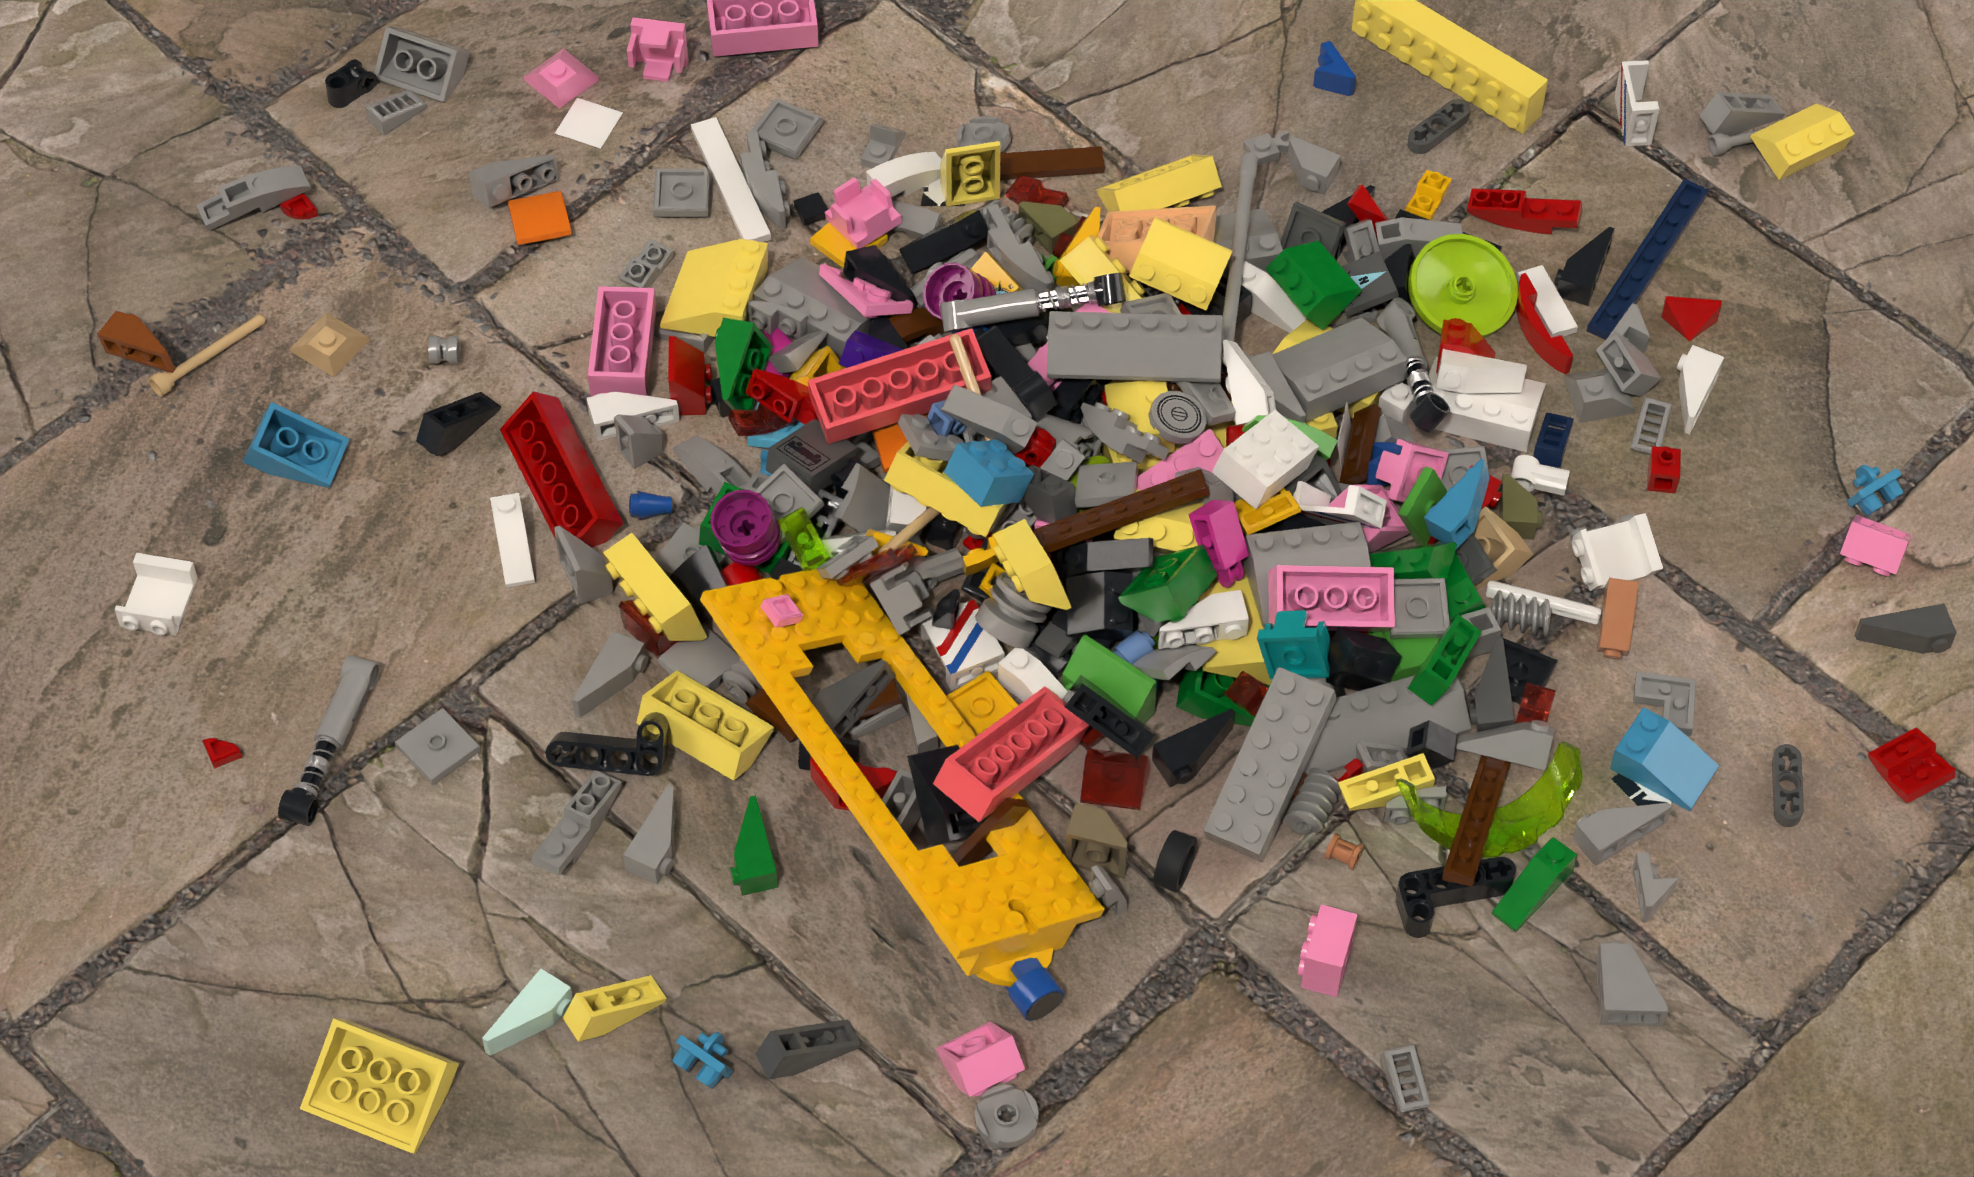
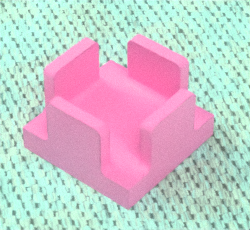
M632 17L630 24L631 37L627 48L629 67L634 68L636 62L646 63L643 71L644 79L666 82L670 80L674 66L676 73H682L683 67L686 68L688 63L685 24Z
M852 178L833 191L835 203L825 212L826 220L856 249L866 246L902 223L901 215L893 208L890 192L877 179L870 181L871 186L868 185L861 190L859 181L856 178Z
M1397 439L1396 444L1403 446L1401 454L1397 455L1389 451H1383L1376 472V478L1391 484L1390 490L1385 489L1388 498L1405 502L1425 466L1434 469L1441 480L1449 455L1448 452L1430 448L1416 442Z

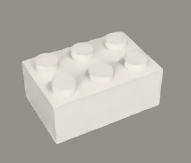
M1274 410L1223 449L1212 473L1253 508L1257 509L1309 467L1319 446L1278 411Z

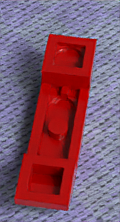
M1523 273L1519 280L1516 313L1521 330L1531 347L1545 362L1557 371L1568 374L1570 373L1573 354L1562 335L1552 338L1534 308L1538 293L1527 274Z

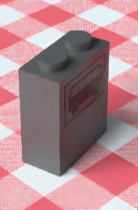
M814 419L768 448L766 471L773 474L779 467L785 464L817 494L820 489L823 490L833 483L831 475L834 472H840L848 465L850 458L856 457L858 447L846 439L827 444L819 421Z

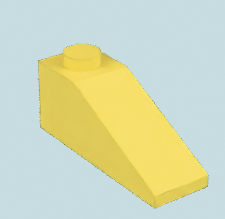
M1424 753L1343 780L1338 782V786L1349 811L1385 807L1388 801L1404 793L1434 787L1435 778Z
M651 975L576 993L563 1019L577 1041L580 1042L603 1036L665 1003L667 998Z

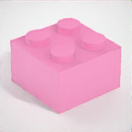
M1321 905L1318 916H1311L1307 931L1308 937L1302 946L1297 973L1302 975L1301 988L1338 997L1353 944L1357 914Z

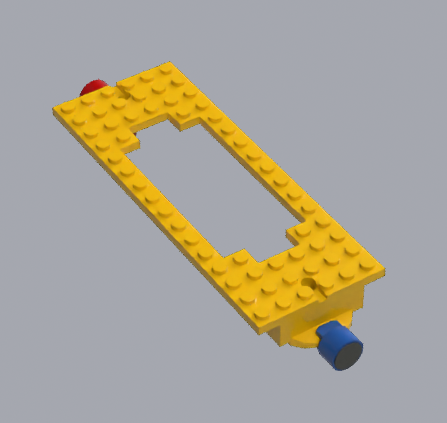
M733 562L725 567L723 572L730 586L703 591L700 601L934 927L935 932L967 976L976 974L977 977L991 984L1005 986L1009 992L1010 999L1025 1020H1037L1052 1012L1064 996L1063 990L1047 969L1052 960V953L1054 950L1064 947L1077 924L1101 917L1105 909L1031 809L1015 825L990 831L986 840L998 855L994 858L959 867L943 844L922 850H917L794 679L810 675L814 667L803 651L842 642L857 664L881 658L887 662L896 675V680L946 747L958 745L961 748L974 739L976 735L903 637L898 634L892 622L850 566L848 567L849 572L837 580L822 578L816 568L781 575L779 580H775L771 577L763 579L754 565L744 566ZM788 594L803 614L800 623L776 628L760 606L764 599ZM1019 793L1012 797L1015 799H1022Z

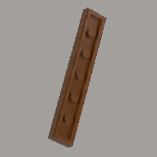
M1199 469L1034 530L1039 543L1047 554L1210 495L1203 472Z
M1481 755L1443 871L1442 880L1473 887L1511 762Z

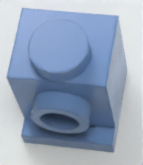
M945 400L932 404L927 419L936 434L944 436L959 435L967 428L965 424L941 411Z

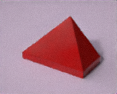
M1362 184L1357 187L1347 205L1360 222L1367 219L1372 220L1377 238L1375 223L1389 219Z
M1665 296L1661 318L1690 342L1718 321L1722 300Z

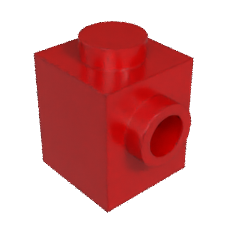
M1035 427L1026 447L1016 454H1012L1022 459L1026 467L1035 465L1040 468L1052 453L1056 439L1045 429Z
M1652 446L1648 461L1647 491L1676 494L1680 479L1681 449L1667 446Z

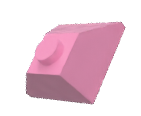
M563 48L526 74L524 80L560 109L599 81V76Z

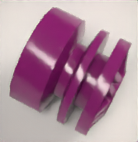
M956 262L945 263L937 267L928 276L923 290V300L926 309L940 320H942L941 303L997 295L994 285L987 278Z
M735 490L724 495L715 504L711 513V528L725 554L733 562L744 566L758 565L769 560L776 553L781 543V528L768 502L759 493L750 490Z

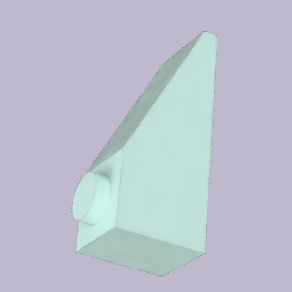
M540 969L483 1036L485 1053L491 1056L555 1025L565 1015L573 999L571 987L543 969Z

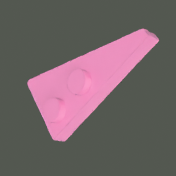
M826 264L820 265L819 275L839 292L849 304L861 312L864 317L877 318L879 315L912 313V301L908 299L905 301H894L890 299L892 292L878 288L857 277L851 282L841 277V270Z

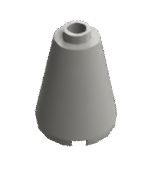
M1046 413L1036 420L1038 423L1037 428L1045 429L1056 439L1053 450L1062 439H1065L1087 456L1080 465L1089 457L1098 456L1102 441L1089 427Z

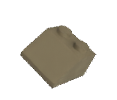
M1075 803L1066 832V858L1073 867L1091 871V868L1097 865L1105 869L1110 876L1124 879L1126 874L1127 841L1106 810L1092 804L1083 805Z

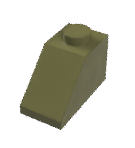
M1024 201L1019 203L1018 218L1022 217L1026 220V224L1029 223L1034 226L1032 236L1051 255L1067 247L1078 231L1079 222L1074 214L1068 213L1061 205Z
M1502 474L1499 490L1502 493L1499 498V517L1518 532L1522 539L1534 540L1536 528H1542L1543 512L1538 511V499L1509 474Z

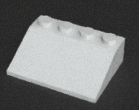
M1436 357L1429 372V377L1434 393L1447 402L1450 412L1434 430L1527 452L1546 383L1524 378L1521 393L1463 394L1437 389L1436 369L1438 357Z

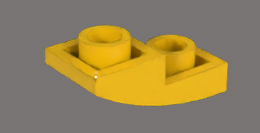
M1426 170L1417 183L1416 192L1407 204L1405 211L1432 220L1449 189L1452 178L1446 177L1439 172Z
M993 534L992 537L988 538V550L977 548L963 556L962 566L965 576L980 572L990 567L992 563L995 564L999 561L993 550V547L997 546Z

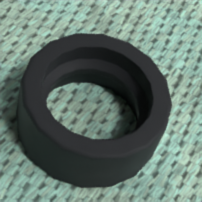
M1173 830L1169 834L1156 864L1153 878L1154 885L1173 892H1178L1181 889L1194 860L1197 848L1196 837L1177 830Z

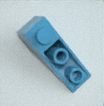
M1480 459L1473 467L1469 468L1465 476L1455 486L1451 487L1435 506L1430 508L1424 519L1431 536L1443 543L1455 542L1458 548L1475 531L1490 480L1485 460Z

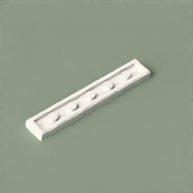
M714 117L691 124L692 134L710 169L711 175L741 239L758 242L771 240V233L717 118Z

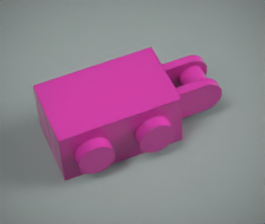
M1211 500L1188 515L1197 545H1204L1217 573L1219 583L1223 587L1228 588L1233 585L1234 580L1240 581L1244 578L1245 574L1241 560L1249 556L1234 502Z

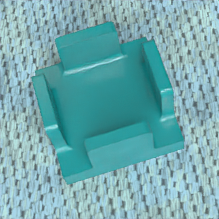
M1305 610L1279 611L1276 614L1274 628L1272 623H1266L1265 628L1258 631L1257 641L1270 679L1274 678L1278 667L1305 678L1329 677L1328 652L1330 637L1325 621H1318L1317 628H1305L1307 621Z

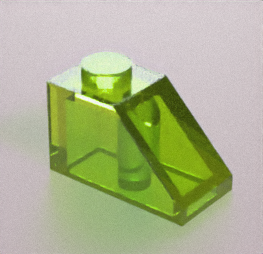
M803 507L777 520L804 572L815 570L832 558Z

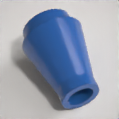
M637 491V494H630V517L643 519L661 514H671L672 512L671 496H661Z

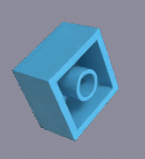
M997 439L957 443L944 470V473L980 507L1021 502L1034 475L1025 466L1026 464L1022 459L1015 457L1007 449L1006 444Z

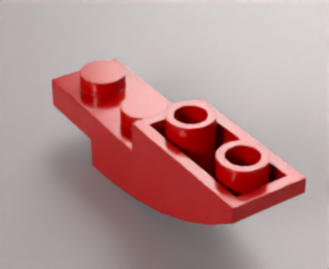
M1472 188L1467 212L1480 219L1506 228L1532 233L1552 234L1553 227L1578 228L1582 212L1581 200L1527 198L1526 191Z
M755 369L752 372L745 392L750 397L788 423L798 420L806 425L814 419L819 421L809 396L808 386L771 372Z

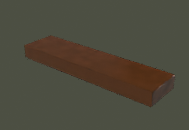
M1102 146L1000 153V180L1104 173L1105 170Z

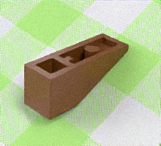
M115 311L97 333L108 354L170 373L176 370L166 349L143 324L140 318L132 313L126 314Z

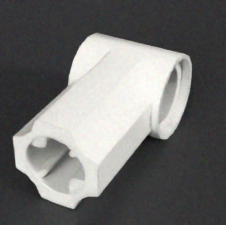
M1519 455L1514 460L1511 477L1529 492L1536 489L1564 496L1570 471L1541 465L1535 457L1530 455Z

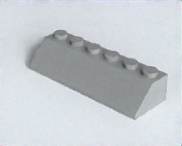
M1050 311L1047 378L1221 382L1223 316Z
M1457 675L1449 689L1432 706L1407 689L1414 676L1337 697L1304 772L1308 775L1311 768H1320L1328 773L1345 769V766L1350 761L1357 758L1356 744L1359 741L1401 746L1403 751H1407L1410 728L1428 720L1456 733L1457 736L1471 732L1464 690Z

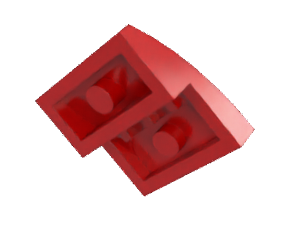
M1917 727L1868 753L1869 759L1879 774L1907 804L1955 778L1956 769L1936 753V743Z

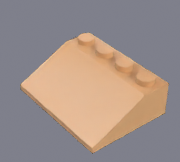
M1215 205L1111 211L1107 213L1097 237L1099 236L1108 245L1109 250H1107V253L1113 260L1118 258L1127 268L1125 273H1130L1155 217L1214 242L1217 207Z

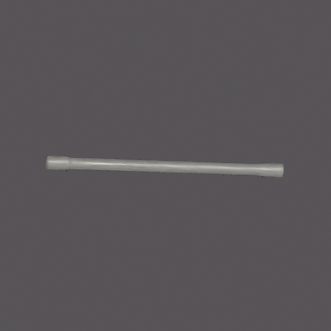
M1250 152L1243 154L1241 159L1232 253L1230 256L1223 310V340L1233 342L1253 184L1256 178L1258 163L1257 155ZM1222 361L1221 373H1227V367Z

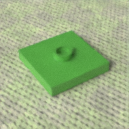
M1426 466L1423 468L1398 512L1399 517L1418 545H1427L1431 536L1424 517L1430 508L1435 506L1447 493L1435 470Z

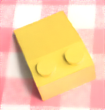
M999 141L945 149L940 163V183L947 207L1000 199Z

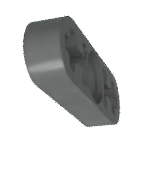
M1460 99L1451 100L1414 127L1408 136L1407 146L1409 150L1416 154H1425L1465 125L1469 119V104ZM1435 123H1441L1446 128L1443 130H1436L1432 127V125Z
M1783 744L1776 748L1772 758L1774 818L1782 826L1793 827L1800 822L1804 812L1802 756L1795 746ZM1783 756H1787L1788 760L1791 761L1789 770H1784L1785 759L1782 758ZM1789 780L1795 784L1796 789L1792 791L1784 790L1779 782ZM1787 801H1791L1790 811L1793 815H1787V811L1784 810Z

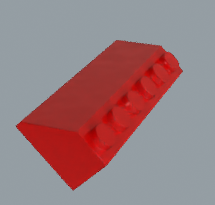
M533 391L500 428V431L554 538L556 539L554 527L560 525L591 548L606 543L623 525V521L559 398Z

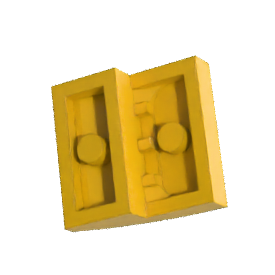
M1282 488L1257 509L1253 508L1243 498L1234 502L1241 529L1246 535L1255 533L1301 512V508L1289 490L1286 491L1285 488Z

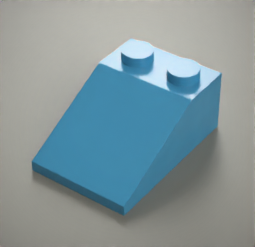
M271 402L259 421L242 462L269 475L329 488L350 439Z
M1644 707L1616 747L1610 766L1611 770L1688 811L1692 810L1719 768V765L1671 721Z

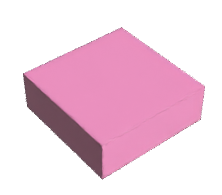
M788 594L764 599L760 606L776 628L800 623L803 614Z

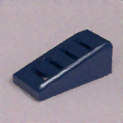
M1546 412L1533 455L1541 465L1555 468L1561 467L1574 418Z

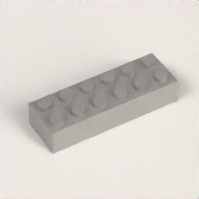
M1278 667L1203 831L1206 839L1263 862L1336 702L1334 689Z

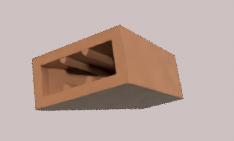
M1609 577L1604 587L1597 652H1603V656L1606 658L1621 659L1622 655L1627 656L1629 653L1639 585L1637 581Z

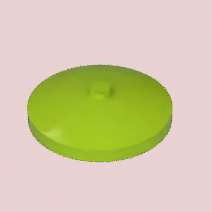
M1448 234L1434 239L1419 252L1409 271L1408 291L1412 305L1420 318L1439 334L1442 332L1443 319L1458 318L1467 323H1472L1483 338H1486L1500 330L1515 310L1518 299V285L1513 268L1506 257L1495 246L1476 236Z

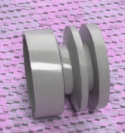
M1002 572L997 577L996 584L990 589L993 598H987L983 601L975 615V619L980 627L996 639L1016 648L1027 649L1039 631L1036 623L1045 621L1047 618L1046 613L1051 611L1052 606L1029 601L1024 591L1018 593L1011 578L1008 577L1006 572Z

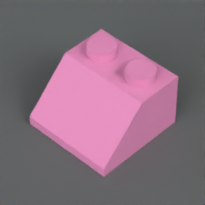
M1354 485L1360 486L1387 500L1382 529L1362 527L1368 545V552L1376 551L1410 533L1398 515L1399 510L1393 501L1388 498V494L1382 485ZM1348 487L1329 504V507L1345 508Z
M1856 515L1850 525L1840 554L1846 556L1845 561L1851 564L1861 566L1862 563L1874 566V572L1889 576L1890 573L1896 574L1898 572L1912 534Z
M991 1021L935 1048L937 1055L958 1089L969 1097L980 1096L990 1086L998 1082L1011 1081L1017 1076V1073L1025 1070L1013 1036Z

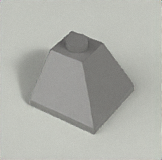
M1607 368L1564 375L1563 379L1580 423L1635 413L1630 395L1621 391Z
M560 525L554 527L559 561L580 604L613 593L612 580L614 579L606 570V564L601 554Z

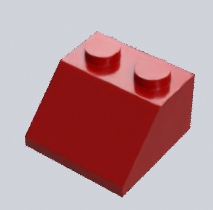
M1458 318L1443 319L1436 374L1438 373L1443 349L1495 359V351L1472 323H1467Z
M669 336L668 383L670 399L677 400L679 416L706 415V403H711V386H706V381H711V364L705 363V353L675 336Z

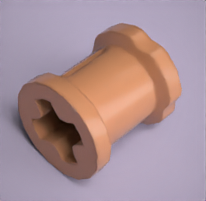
M1335 833L1327 847L1325 859L1330 860L1333 858L1347 864L1349 869L1354 870L1361 858L1364 845L1350 843L1341 839L1340 835Z

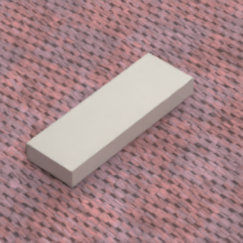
M1543 265L1517 272L1516 279L1518 283L1521 274L1526 273L1538 294L1534 308L1551 338L1577 333L1578 326Z

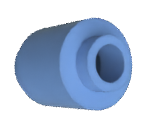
M1135 630L1114 647L1113 653L1132 665L1138 659L1153 651L1152 647L1155 646V642L1147 632L1143 631L1140 633Z

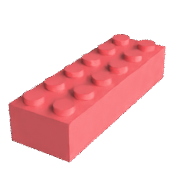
M973 329L955 333L962 339L981 395L990 391L992 388L991 374ZM952 335L808 380L809 396L827 444L897 423L902 413L908 415L928 413L933 403L946 400L953 385L967 389L950 343Z
M1044 686L946 758L933 784L970 816L981 822L1006 798H1012L1076 749L1090 725L1066 709L1063 700Z

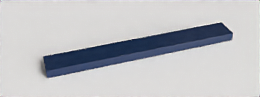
M1686 179L1682 181L1589 322L1587 332L1604 340L1609 337L1631 304L1638 303L1707 197L1709 189Z

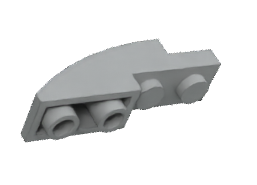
M747 131L748 152L740 153L741 171L760 211L778 228L785 229V217H790L788 200L783 201L782 196H786L784 180H778L777 170H770L769 161H763V157L767 156L764 140L759 141L758 131Z
M301 165L279 167L257 172L218 187L220 194L197 204V208L206 228L211 231L258 207L261 212H264L312 188Z
M998 204L988 206L986 225L989 229L987 249L990 254L1022 288H1035V291H1038V293L1045 292L1046 289L1052 291L1054 279L1050 271L1046 272L1040 252L1034 250L1030 241L1021 244L1018 234H1013L1008 215L1001 212Z
M1096 402L1094 406L1082 403L1081 410L1088 426L1105 445L1141 464L1146 453L1165 460L1170 449L1160 445L1161 439L1150 433L1145 432L1144 436H1142L1143 432L1137 430L1138 425L1128 421L1130 415L1115 408L1111 413L1112 409L1099 402Z
M697 435L675 446L673 449L706 492L714 490L718 495L724 482L744 489L750 480L747 473L725 452Z
M1062 439L1040 468L1069 481L1070 477L1087 456L1068 441ZM1022 498L1021 502L1012 503L991 532L1001 531L1023 519L1032 528L1038 517L1034 515Z
M595 770L564 808V817L532 855V864L558 876L569 862L575 864L606 817L619 792L622 781Z

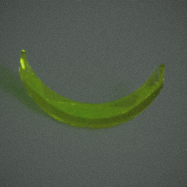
M1560 742L1552 761L1540 779L1518 799L1497 809L1482 858L1499 857L1503 853L1512 854L1536 843L1538 837L1544 834L1551 826L1554 828L1561 821L1566 807L1570 803L1575 790H1579L1583 778L1580 751L1577 747L1567 742ZM1403 778L1396 779L1410 815L1416 824L1435 842L1451 850L1462 814L1447 812L1431 806L1416 796L1415 786Z

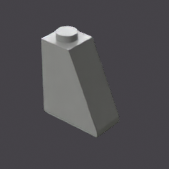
M1618 941L1600 943L1596 956L1600 1025L1664 1026L1668 1014V1006L1632 944H1622Z

